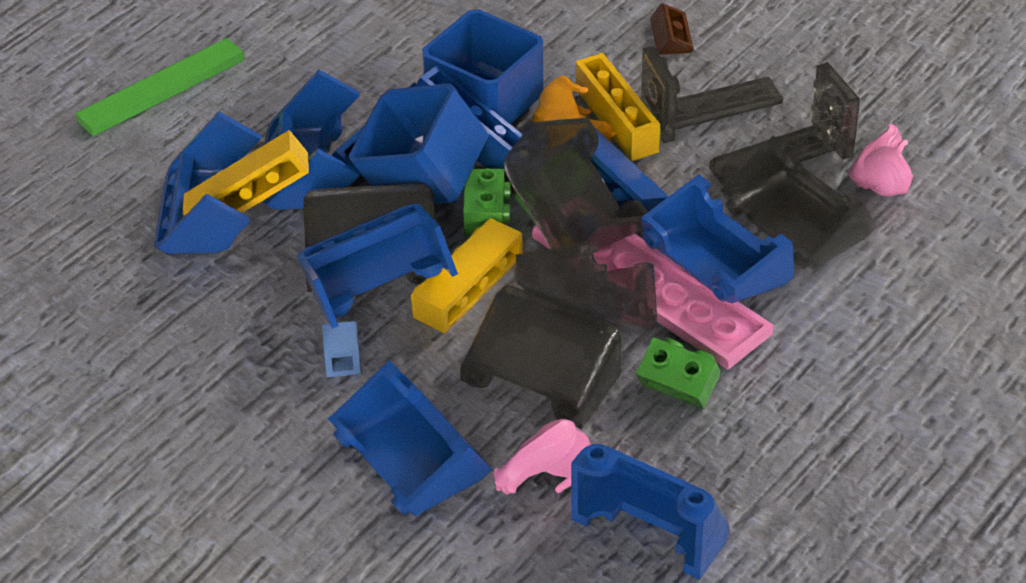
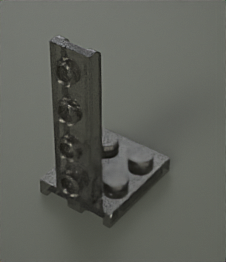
M654 46L642 48L641 101L660 123L661 141L663 143L675 141L676 129L783 103V96L777 90L770 77H763L677 98V94L680 93V84L678 78L670 73L665 57H661Z
M828 62L817 65L816 79L813 82L814 99L811 105L812 126L714 157L709 163V169L723 187H727L835 151L842 160L854 156L860 98Z

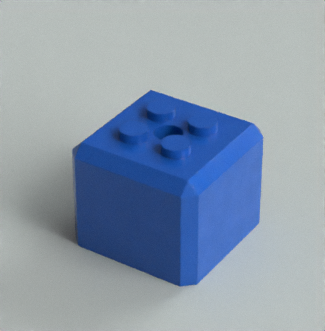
M480 9L468 10L422 48L423 75L438 65L509 124L513 123L539 99L543 91L542 36Z
M451 83L389 89L379 97L349 154V158L387 206L457 202L489 134Z

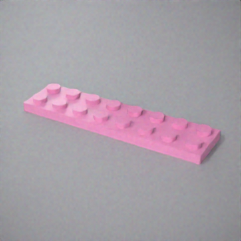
M576 197L532 228V237L696 349L714 356L715 361L727 370L773 335L774 325L740 302L732 304L720 301L709 288L658 249L650 248L642 238L579 197Z

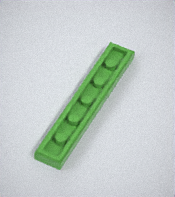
M228 38L223 39L75 113L77 122L92 136H95L244 61V52Z

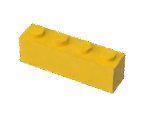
M604 53L576 61V84L581 87H588L589 89L586 94H580V96L600 121H607L612 126L613 132L616 133L613 138L631 161H635L659 153L660 123Z
M290 130L286 131L184 193L183 216L205 194L241 213L247 211L308 174V152Z
M489 218L481 227L476 228L471 237L464 244L458 246L451 255L458 275L452 277L442 268L440 274L427 278L422 284L414 288L411 294L413 318L445 334L523 257L522 232L492 218Z

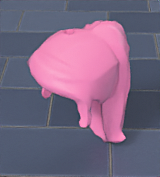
M888 124V129L863 149L853 162L848 174L857 187H862L864 190L871 189L883 197L908 194L911 180L914 177L908 163L902 156L904 146L908 144V141L902 140L900 131L893 124Z
M560 419L544 425L535 435L524 442L500 469H494L493 477L496 490H502L506 495L514 494L518 486L528 477L541 472H548L554 476L566 477L555 488L557 493H561L564 489L571 486V463L583 448L591 445L589 437L576 428L574 422L570 420Z

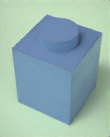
M356 321L338 323L339 326L333 329L330 324H322L327 377L361 374Z

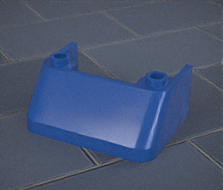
M318 69L272 119L265 134V144L290 130L308 152L309 173L263 200V204L274 210L326 208L339 201L342 193L359 177L360 172L327 154V146L340 137L343 130L341 115L360 96L359 91Z
M218 111L176 156L165 176L154 240L155 248L166 254L220 253L223 249L228 250L235 237L250 223V217L208 194H205L183 216L184 193L242 159L261 140L260 134Z
M410 204L309 246L297 255L318 305L332 329L339 326L336 318L344 316L350 311V307L354 304V296L412 271L416 275H423L424 278L440 274L442 268L452 277L458 275L440 225L420 204Z

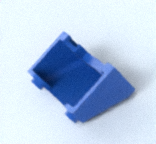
M699 174L641 217L642 237L645 243L652 249H658L704 284L722 302L726 301L733 304L783 287L794 278L793 242L782 234H779L774 239L768 236L763 241L723 212V202L720 199L715 201L711 199L707 192V189L711 187L710 182Z
M390 360L328 418L337 429L333 433L334 437L346 449L351 445L355 447L390 486L391 492L394 494L390 501L404 516L409 512L414 516L423 513L483 480L493 470L421 390Z
M602 444L586 446L571 463V517L573 521L588 527L592 518L606 516V520L613 522L622 510L677 535L680 539L677 541L676 552L685 555L683 572L699 580L726 543L729 535L728 520L712 495L704 489Z

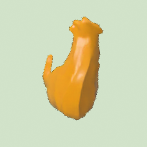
M565 75L555 78L545 86L539 96V105L533 114L532 123L536 129L552 137L563 139L567 129L596 128L611 142L612 138L616 135L613 132L612 126L607 121L592 120L584 116L591 114V109L578 106L573 97V91L586 94L589 91L588 87H581L571 82Z

